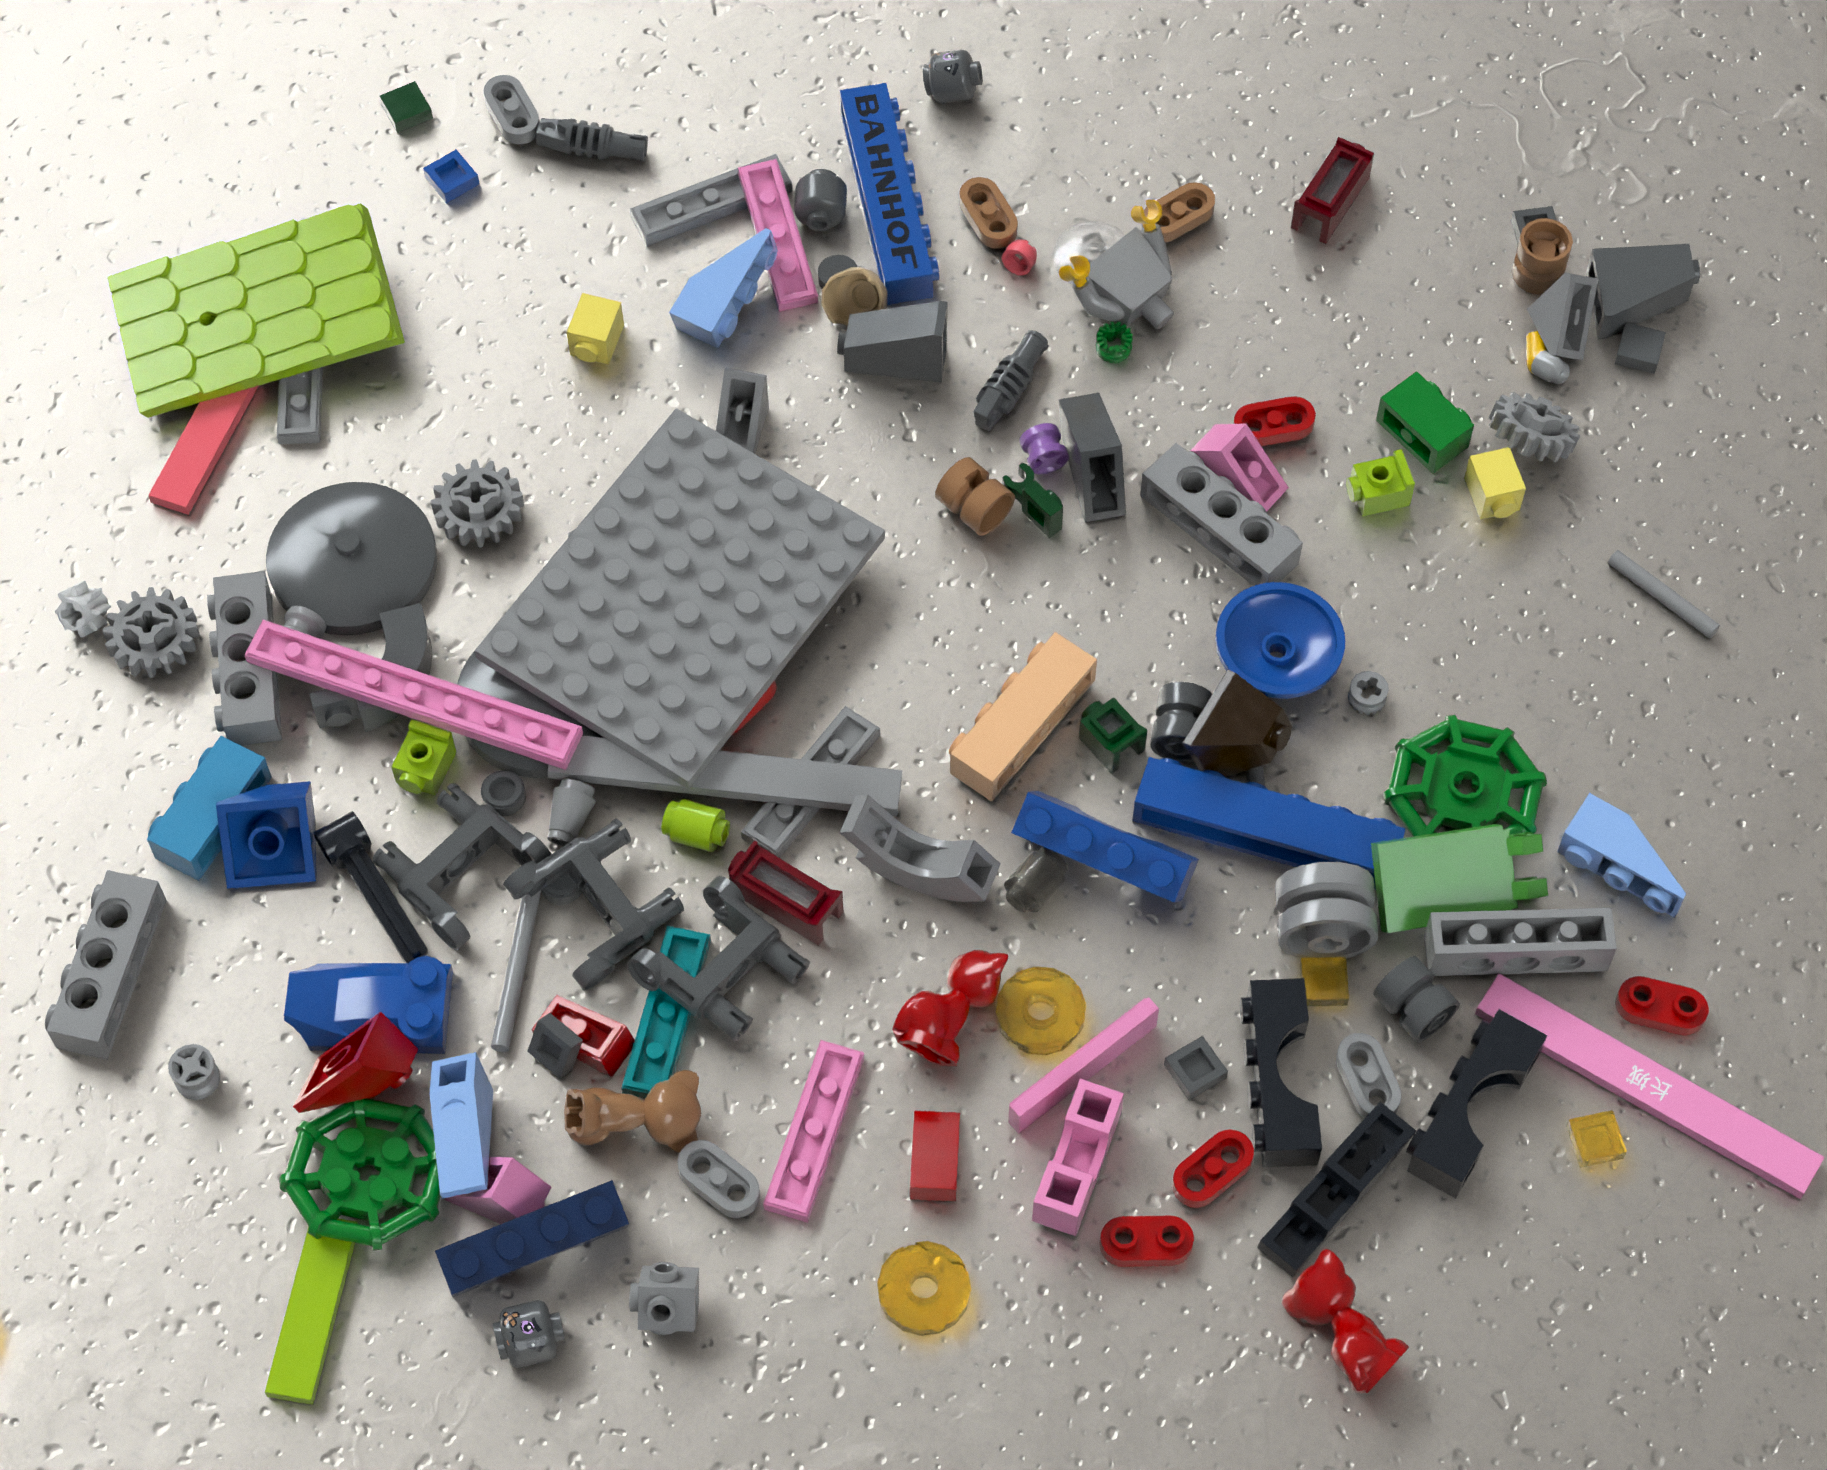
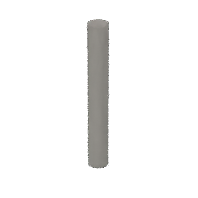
M1617 550L1610 557L1609 565L1709 639L1718 631L1720 625L1622 552Z

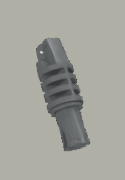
M541 118L536 131V144L569 155L573 151L576 156H583L586 153L588 158H594L597 155L600 160L608 159L610 156H619L644 161L647 154L648 136L614 131L613 127H610L609 124H602V127H599L597 122H592L591 125H588L587 121L581 120L580 123H577V120L572 118Z
M1028 330L1014 353L1001 359L999 365L976 397L978 404L973 411L976 426L990 431L1004 413H1010L1015 403L1020 399L1021 394L1033 379V367L1049 347L1048 340L1041 333Z

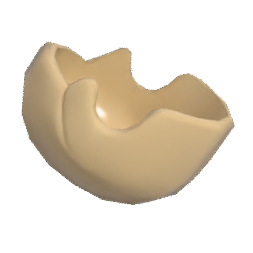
M850 267L829 278L822 289L821 305L828 319L833 324L848 326L850 314L887 309V288L873 271L861 267Z

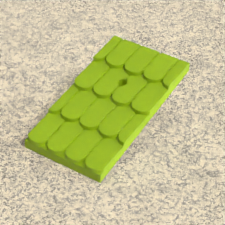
M361 203L354 206L344 205L300 221L293 219L229 242L219 241L173 258L165 256L107 276L118 325L120 326L122 343L126 359L128 360L127 364L134 393L136 394L138 410L140 414L147 418L405 343L369 209Z

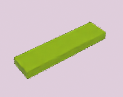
M339 1218L337 1219V1220H340V1221H345V1222H350V1223L358 1224L357 1221H351V1220H345V1219H339ZM307 1230L265 1389V1394L268 1398L314 1405L355 1243L323 1236L315 1239L308 1234Z

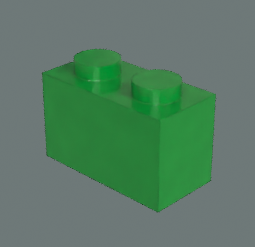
M1417 371L1380 398L1376 421L1432 474L1469 447L1474 429V424L1469 415L1463 409L1456 408L1443 396L1440 388L1434 382L1427 381Z

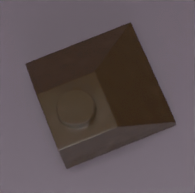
M1227 670L1183 743L1200 771H1216L1226 778L1271 763L1277 751L1283 750L1291 736L1292 725L1282 707L1238 674Z

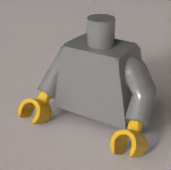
M1146 200L1148 207L1147 217L1142 206H1134L1131 210L1132 219L1137 223L1143 224L1141 231L1135 227L1091 263L1084 256H1070L1069 260L1073 264L1074 269L1069 265L1061 266L1059 276L1064 281L1074 282L1072 288L1089 315L1108 321L1121 322L1120 325L1125 324L1127 326L1143 315L1158 330L1174 315V312L1162 300L1172 282V271L1161 227L1155 224L1162 216V207L1156 200Z

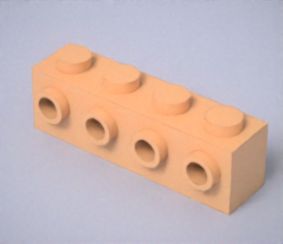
M1056 632L1045 644L1039 642L1033 648L1027 659L1028 664L1020 673L1013 672L1007 678L1001 689L1002 694L993 704L991 702L986 703L979 711L973 728L967 734H959L950 746V774L991 802L1095 681L1097 659Z

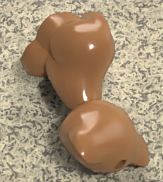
M690 1070L678 1071L671 1075L668 1080L656 1083L645 1100L632 1094L617 1093L606 1088L569 1089L566 1093L564 1106L565 1130L575 1142L581 1145H594L607 1138L610 1132L629 1131L644 1125L655 1142L668 1145L675 1152L680 1153L687 1144L698 1140L696 1127L701 1118V1106L696 1094L699 1076Z

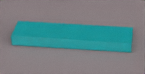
M667 926L660 952L695 978L704 969L711 936L706 933ZM659 988L656 991H648L621 1087L624 1094L646 1098L656 1083L668 1080L676 1071L691 1014Z

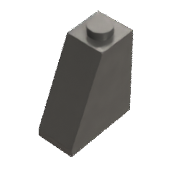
M1689 244L1592 249L1586 277L1598 279L1593 305L1598 339H1607L1622 332L1626 322L1637 325L1689 300L1693 285L1698 284L1700 279L1698 260H1692Z
M935 301L850 314L847 330L839 331L837 354L844 355V371L942 382L947 353L948 302Z
M1100 393L1058 399L1061 436L1069 454L1068 462L1085 522L1126 515L1122 444Z

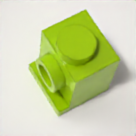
M1402 449L1394 451L1393 456L1353 464L1351 476L1346 479V489L1350 501L1357 502L1362 517L1407 507L1411 504L1415 482Z
M411 719L408 725L409 731L391 766L396 783L408 792L414 794L425 792L436 796L457 753L452 732Z

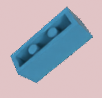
M223 736L219 737L213 747H208L202 753L198 761V768L188 782L184 781L177 788L173 797V803L163 816L157 817L150 826L147 842L155 859L199 881L222 849L216 803L267 785L272 776L265 757Z

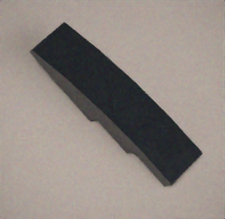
M1380 1101L1324 1162L1320 1172L1292 1201L1289 1209L1260 1240L1257 1248L1290 1276L1294 1277L1384 1173L1417 1130Z

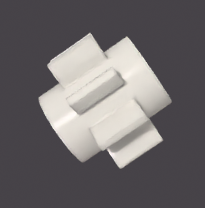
M81 581L58 593V597L62 602L59 604L58 609L54 611L58 615V619L64 626L63 629L65 631L68 629L72 631L78 630L79 636L85 637L108 624L103 616L106 615L111 605L108 604L101 587L98 589L88 588L86 581Z

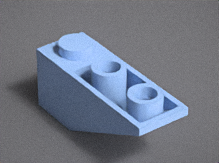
M765 228L689 278L669 312L677 330L716 348H719L724 338H729L733 334L738 322L737 315L744 303L749 304L754 298L758 288L757 281L763 271L769 270L776 260L778 250L771 230Z
M1589 793L1565 830L1557 852L1563 855L1573 866L1581 869L1586 868L1603 877L1605 882L1614 889L1626 890L1642 899L1650 909L1659 913H1667L1675 918L1686 896L1685 891L1630 815Z
M476 1052L433 1061L429 1094L440 1195L443 1199L485 1190L488 1186L493 1088Z

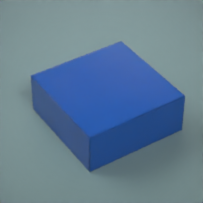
M457 149L423 168L426 180L446 204L480 185L478 174Z

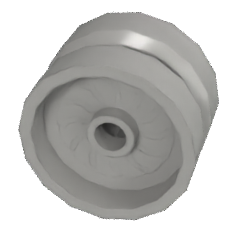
M1317 862L1301 865L1286 871L1276 880V908L1281 914L1277 924L1278 943L1285 953L1296 958L1313 961L1338 960L1364 953L1376 944L1378 938L1377 915L1372 910L1375 902L1374 878L1368 870L1357 865L1342 862Z

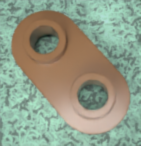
M975 177L967 180L960 188L959 204L976 235L988 247L1004 248L1009 246L1017 237L1018 220L995 182L988 178ZM982 201L984 203L979 205L975 204L974 202Z
M1196 182L1188 183L1156 200L1162 207V216L1155 224L1166 226L1161 227L1165 243L1182 236L1212 217L1215 195L1208 186ZM1148 207L1144 209L1146 217L1148 215ZM1189 207H1197L1199 209L1192 210Z

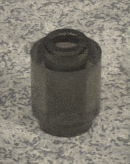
M1041 847L1038 852L1032 851L1004 882L1007 901L1020 912H1026L1027 910L1034 913L1038 912L1064 883V875L1068 871L1066 862L1058 853L1045 847Z

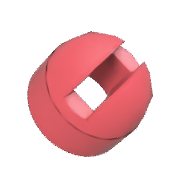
M1018 239L1013 241L1004 251L1002 262L1011 273L1021 276L1026 275L1035 265L1037 251L1035 247L1028 244L1029 241ZM1016 254H1019L1020 256H1022L1021 259H1019V258L1016 256Z

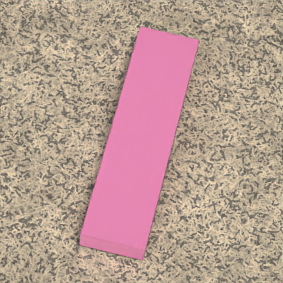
M777 159L739 167L738 176L755 233L758 234L765 228L771 230L777 246L776 260L772 267L767 270L778 311L781 312L818 303V294Z
M1149 997L1147 999L1144 998L1010 1102L1008 1123L1018 1134L1075 1091L1080 1078L1086 1081L1153 1030L1157 1026L1159 1008Z
M823 1040L820 1041L763 1203L764 1210L808 1223L864 1061V1052Z

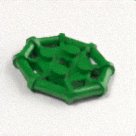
M1454 714L1446 715L1444 721L1409 739L1403 738L1399 740L1395 745L1396 757L1389 786L1384 791L1383 796L1385 804L1392 806L1413 837L1437 833L1442 825L1456 829H1466L1492 825L1493 822L1499 819L1510 825L1505 828L1509 829L1510 835L1526 832L1535 834L1537 831L1535 820L1542 789L1547 785L1545 773L1538 771L1514 738L1515 732L1508 727L1502 730L1460 720ZM1462 738L1490 744L1491 746L1490 748L1465 743L1462 742ZM1445 739L1450 741L1447 750L1438 755V751L1432 755L1425 751ZM1504 752L1518 773L1511 774L1508 769L1505 772L1499 764L1500 758L1498 755ZM1412 763H1416L1424 768L1421 784L1407 785ZM1463 779H1468L1471 781V787L1477 791L1475 793L1463 794L1455 788L1454 784L1460 785ZM1522 788L1524 792L1518 812L1508 805L1511 789ZM1421 799L1425 805L1426 813L1433 818L1427 826L1410 803L1411 800Z
M366 1098L344 1103L309 1122L301 1121L296 1127L298 1135L285 1173L279 1177V1188L281 1191L287 1192L309 1227V1235L315 1239L323 1236L372 1246L374 1251L381 1250L383 1244L425 1221L433 1222L438 1217L440 1212L437 1207L441 1195L434 1132L424 1116L425 1110L417 1104L408 1107ZM365 1117L399 1123L400 1125L394 1132L368 1127L365 1123ZM354 1118L356 1119L357 1128L342 1130L337 1138L332 1141L324 1136V1134ZM412 1133H414L428 1154L427 1156L414 1157L409 1150L406 1140ZM314 1147L323 1153V1158L318 1172L305 1174L304 1172ZM366 1165L374 1166L375 1170L380 1171L379 1175H370L368 1181H362L357 1170ZM429 1173L422 1196H416L411 1192L416 1175ZM321 1189L322 1193L327 1195L330 1205L326 1210L321 1211L308 1192L309 1190ZM396 1205V1209L402 1206L408 1209L379 1225L378 1219L385 1216V1211ZM343 1215L368 1220L370 1227L337 1219Z

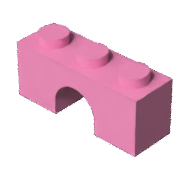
M1080 1078L1065 1117L1064 1128L1053 1161L1049 1160L1033 1202V1222L1073 1236L1077 1235L1121 1116L1124 1093Z

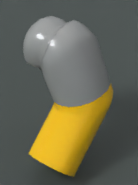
M1538 331L1527 334L1526 365L1528 370L1547 382L1553 381L1556 384L1565 382L1570 375L1569 365L1558 356L1551 355L1547 351Z

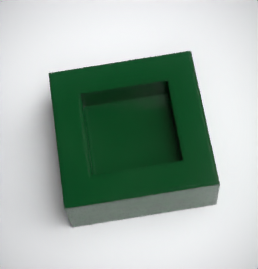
M416 81L379 95L381 106L397 133L433 119L431 107Z

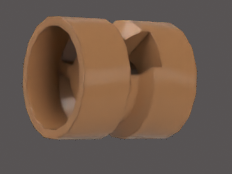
M1544 218L1531 221L1522 229L1512 267L1513 280L1518 287L1532 294H1543L1565 273L1573 245L1572 234L1565 225L1556 220Z
M965 457L950 467L941 478L935 491V498L953 514L960 513V519L979 536L993 531L1006 518L1015 501V495L997 479H989V473L971 457Z

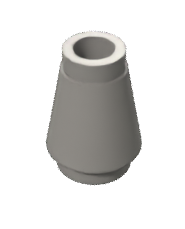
M564 778L561 780L559 787L554 788L549 834L547 837L550 842L565 846L578 836L596 803V800L593 798L595 789L592 786L578 780Z

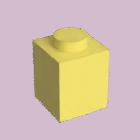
M582 293L566 332L571 356H576L585 362L610 363L624 327L621 302Z
M1507 447L1469 456L1464 480L1480 520L1490 517L1504 518L1516 511H1520L1526 487L1511 449Z

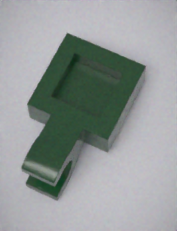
M1021 463L1018 475L1024 481L1014 482L1009 476L1005 475L1002 477V484L1022 504V512L1048 538H1051L1062 529L1063 504L1056 493L1049 489L1046 491L1034 480V472L1030 466Z

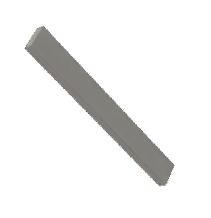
M590 736L581 737L566 770L548 765L547 771L548 778L562 780L568 778L587 783L844 811L850 810L856 795L868 794L892 816H897L902 781V770L719 750L691 788L687 789L606 738Z

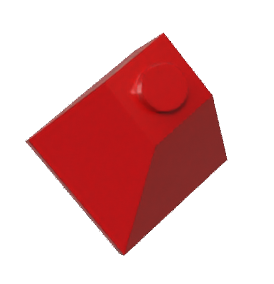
M379 1012L316 1059L293 1108L298 1113L375 1097L389 1086L396 1089L413 1073V1069L410 1066L418 1048L382 1012Z

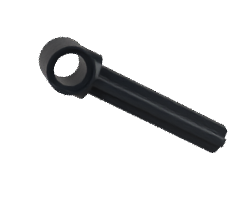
M350 811L314 831L313 835L327 861L332 867L336 865L337 868H345L403 961L409 963L417 957L426 956L428 948L368 855L372 843L357 815Z

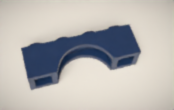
M613 1180L437 1249L435 1253L453 1298L535 1262L623 1230L629 1226V1221Z

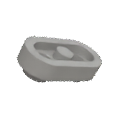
M498 75L491 78L484 86V99L486 107L501 134L507 141L514 144L531 142L536 138L539 115L521 82L510 75Z
M1354 1033L1344 1038L1338 1047L1336 1064L1357 1112L1365 1118L1375 1107L1370 1103L1369 1098L1378 1096L1383 1099L1384 1105L1394 1113H1397L1401 1102V1089L1380 1043L1374 1037L1364 1033ZM1360 1056L1366 1060L1367 1064L1357 1066L1351 1061V1058Z
M693 1141L681 1150L678 1156L679 1175L689 1188L728 1217H744L755 1210L760 1200V1190L756 1177L749 1170L710 1141ZM700 1163L710 1166V1169L703 1174H698L693 1170ZM737 1190L745 1194V1197L740 1201H732L728 1198L730 1193Z

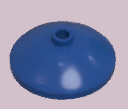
M1284 582L1258 584L1243 590L1233 597L1219 617L1215 635L1217 654L1225 670L1235 672L1267 697L1278 699L1305 696L1326 685L1334 677L1341 665L1346 642L1341 620L1325 599L1305 587ZM1279 652L1284 657H1274L1270 653Z

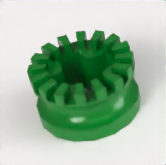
M1111 321L1110 324H1103V327L1101 326L1096 334V352L1101 359L1109 363H1119L1126 360L1132 351L1133 333H1131L1130 328H1126L1127 325H1120L1121 322L1118 321L1117 324H1114V321ZM1116 338L1121 340V345L1108 347L1107 341L1113 342Z

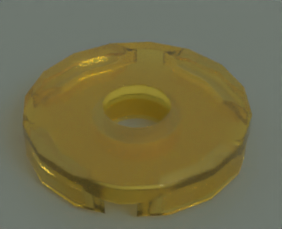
M1035 966L1017 972L1004 983L997 997L996 1020L1001 1034L1008 1042L1010 1040L1013 1044L1017 1045L1019 1050L1028 1054L1049 1055L1063 1051L1080 1034L1084 1027L1086 1002L1081 988L1069 975L1055 968ZM1042 1002L1048 1004L1054 1012L1048 1019L1037 1020L1029 1014L1028 1009L1031 1005Z
M930 1241L915 1242V1245H909L906 1248L903 1246L894 1251L882 1265L877 1282L879 1304L888 1320L902 1331L920 1336L939 1334L954 1326L966 1312L971 1295L969 1273L960 1256L945 1245ZM919 1278H929L936 1283L938 1289L933 1296L920 1298L913 1294L911 1285Z

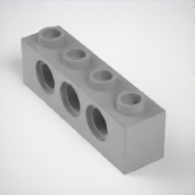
M1175 443L1142 473L1140 496L1251 585L1281 582L1299 565L1303 542L1300 541L1298 535L1290 527L1281 526L1271 518L1261 504L1248 500L1238 492L1228 478L1218 476L1205 466L1203 460L1192 451L1187 452L1179 444ZM1185 490H1196L1198 493H1189ZM1219 514H1225V515H1228V516H1230V517H1229V518H1221V517H1218L1217 515H1219ZM1257 539L1262 543H1252L1248 540Z
M265 571L213 577L214 594L207 595V605L210 619L216 620V631H210L209 638L213 657H218L219 668L212 669L215 694H221V705L214 707L217 731H224L227 739L241 746L282 740L277 672L248 663L246 660L236 662L239 658L245 656L262 620L274 623L272 594ZM247 619V621L242 624H234L239 620ZM253 693V695L247 699H238L240 696L244 694Z
M107 870L102 885L98 884L94 888L91 897L92 911L87 924H82L76 936L77 951L72 964H67L62 972L60 996L57 1003L49 1007L45 1018V1029L57 1049L108 1060L166 903L165 895L158 881ZM127 919L122 926L109 928L114 921ZM106 958L112 959L107 966L94 968L99 961ZM91 998L97 999L91 1007L79 1008L84 1001Z
M1612 908L1430 913L1424 934L1427 968L1434 976L1608 971L1617 950Z

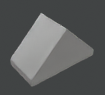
M1564 273L1527 308L1551 355L1583 360L1598 284L1597 278Z
M726 367L724 369L716 431L755 454L769 409L767 375Z

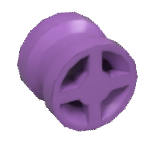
M1043 423L1035 425L1026 430L1020 437L1019 443L1022 450L1029 455L1027 464L1032 468L1034 474L1052 473L1063 467L1069 460L1066 447L1059 442L1061 440V433L1055 424Z

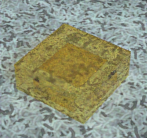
M1346 957L1301 958L1300 978H1305L1307 1006H1347L1349 988Z
M1613 1110L1568 1120L1566 1128L1580 1168L1624 1159L1627 1150Z

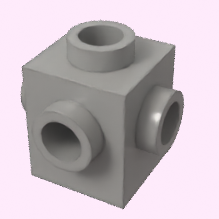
M659 1262L651 1266L642 1267L639 1283H631L629 1298L630 1312H638V1330H650L659 1335H668L676 1331L695 1332L699 1313V1268L678 1267L670 1262Z

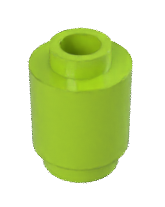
M682 799L680 802L671 801L668 804L663 816L661 830L662 834L670 836L672 842L714 852L718 845L723 846L726 843L730 832V821L725 820V811L722 809Z

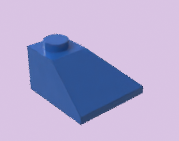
M311 781L265 785L216 803L227 889L316 881V839L313 835V832L316 831Z

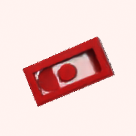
M557 994L539 1018L541 1019L551 1013L583 1040L577 1059L610 1077L614 1076L634 1045L635 1039L626 1025ZM536 1022V1024L533 1026V1028L531 1029V1031H532L533 1033H534L535 1027H536V1025H537V1022Z
M914 1111L910 1200L956 1201L960 1113Z

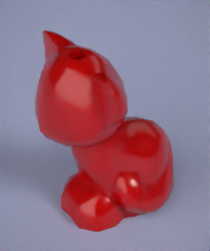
M973 950L956 957L951 963L946 980L949 993L937 994L931 991H921L909 998L902 1006L892 1028L897 1043L917 1053L931 1063L943 1067H957L960 1052L955 1038L968 1018L970 1007L985 1008L996 1000L1000 987L1001 973L1008 960V954Z
M1325 1249L1319 1254L1315 1263L1300 1274L1294 1287L1282 1296V1305L1287 1313L1294 1318L1304 1319L1312 1325H1332L1335 1337L1331 1355L1336 1365L1348 1376L1350 1386L1354 1392L1368 1393L1408 1350L1409 1346L1397 1338L1386 1339L1369 1317L1351 1308L1355 1297L1356 1285L1353 1279L1345 1273L1344 1265L1338 1256L1331 1250Z

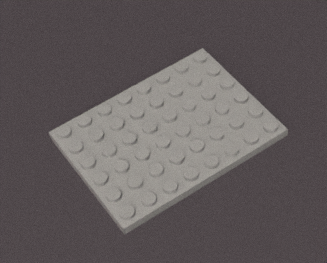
M676 408L475 649V656L477 660L685 788L690 789L884 541L885 530Z

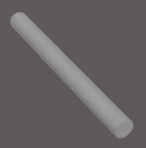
M541 891L532 897L530 894H527L521 898L491 1048L498 1052L509 1051Z

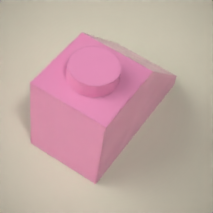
M1215 424L1191 450L1203 460L1205 466L1218 476L1228 478L1238 492L1248 500L1261 504L1266 512L1289 488L1247 424Z
M489 1157L487 1189L444 1199L494 1222L503 1224L543 1208L551 1186L513 1157Z

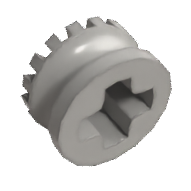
M1363 671L1356 674L1351 680L1348 692L1349 704L1353 706V710H1358L1360 714L1364 712L1366 715H1370V713L1374 715L1378 710L1381 711L1383 706H1385L1389 691L1387 681L1383 676L1372 671ZM1368 685H1370V688L1375 687V695H1370L1368 699L1361 696L1362 689L1365 690Z

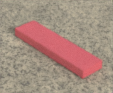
M259 386L199 402L148 494L151 503L187 515L190 514Z

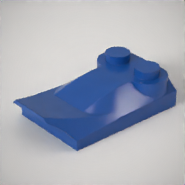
M423 956L417 957L409 963H318L305 969L291 971L288 977L284 1021L294 1027L302 1036L310 1051H327L376 1014L382 1012L418 1048L417 1053L445 1054L453 978L452 965L442 964V962L434 957Z

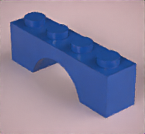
M1040 791L1027 793L1011 832L1174 903L1183 900L1199 861L1198 858L1163 843L1111 826L1086 814L1076 806Z

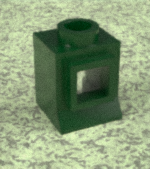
M1114 697L1104 704L1101 701H1095L1083 711L1081 715L1082 720H1080L1079 739L1111 774L1119 769L1120 753L1128 747H1131L1138 755L1145 751L1147 729L1139 725Z

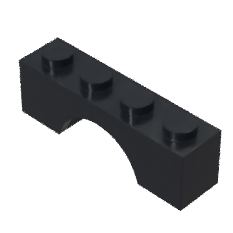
M1305 978L1250 980L1247 997H1240L1241 1024H1249L1250 1039H1244L1245 1066H1253L1254 1081H1248L1249 1108L1257 1109L1258 1124H1252L1254 1152H1261L1263 1168L1318 1165L1322 1151L1318 1105L1302 1100L1285 1086L1278 1073L1276 1061L1288 1046L1305 1038L1309 1021Z
M1498 1009L1491 1023L1483 1019L1470 1042L1476 1046L1471 1057L1468 1059L1462 1055L1449 1077V1080L1455 1082L1448 1095L1440 1091L1427 1116L1433 1118L1427 1131L1418 1128L1406 1149V1153L1412 1155L1407 1172L1456 1199L1477 1164L1484 1146L1470 1126L1467 1114L1468 1104L1477 1095L1489 1089L1499 1087L1520 1089L1541 1054L1548 1035Z

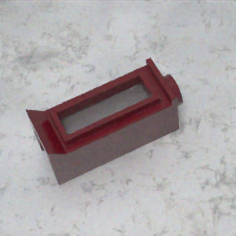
M1338 137L1335 146L1300 199L1294 202L1291 228L1298 231L1307 216L1322 222L1319 241L1327 244L1370 178L1374 153L1358 143H1351Z
M755 840L746 852L739 851L728 867L729 880L740 889L745 902L817 946L824 940L823 923L831 914L839 919L844 913L843 891L828 888L760 847Z

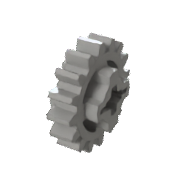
M1511 392L1510 397L1501 395L1499 401L1496 400L1489 415L1491 420L1489 427L1497 430L1495 435L1497 438L1507 439L1509 441L1507 447H1517L1516 452L1527 457L1535 454L1536 458L1540 461H1543L1545 456L1553 462H1557L1559 457L1568 459L1580 438V435L1577 434L1580 428L1571 423L1573 419L1571 415H1562L1560 413L1561 407H1552V402L1542 397L1534 400L1528 393L1525 394L1524 398H1521L1515 392Z
M475 459L472 460L470 469L465 470L458 463L455 465L457 474L454 476L445 472L442 474L444 486L434 485L435 499L431 500V506L438 529H445L446 538L450 540L459 535L462 546H466L470 539H476L478 547H483L485 538L490 537L495 543L500 542V531L509 534L514 532L512 521H521L522 514L520 508L524 506V500L518 479H510L507 467L496 472L494 461H489L485 468H479L478 461Z
M149 587L145 597H140L136 591L131 592L133 601L127 604L125 601L118 600L116 603L120 612L118 614L108 613L106 615L110 626L103 628V634L107 641L105 645L109 655L114 657L120 669L128 665L131 674L137 676L142 668L147 670L150 678H154L156 669L161 667L167 674L172 673L170 665L172 662L176 661L182 665L187 663L183 654L184 651H196L193 638L199 637L200 632L196 624L197 618L193 608H188L183 596L174 600L170 589H166L161 596H156L154 588Z

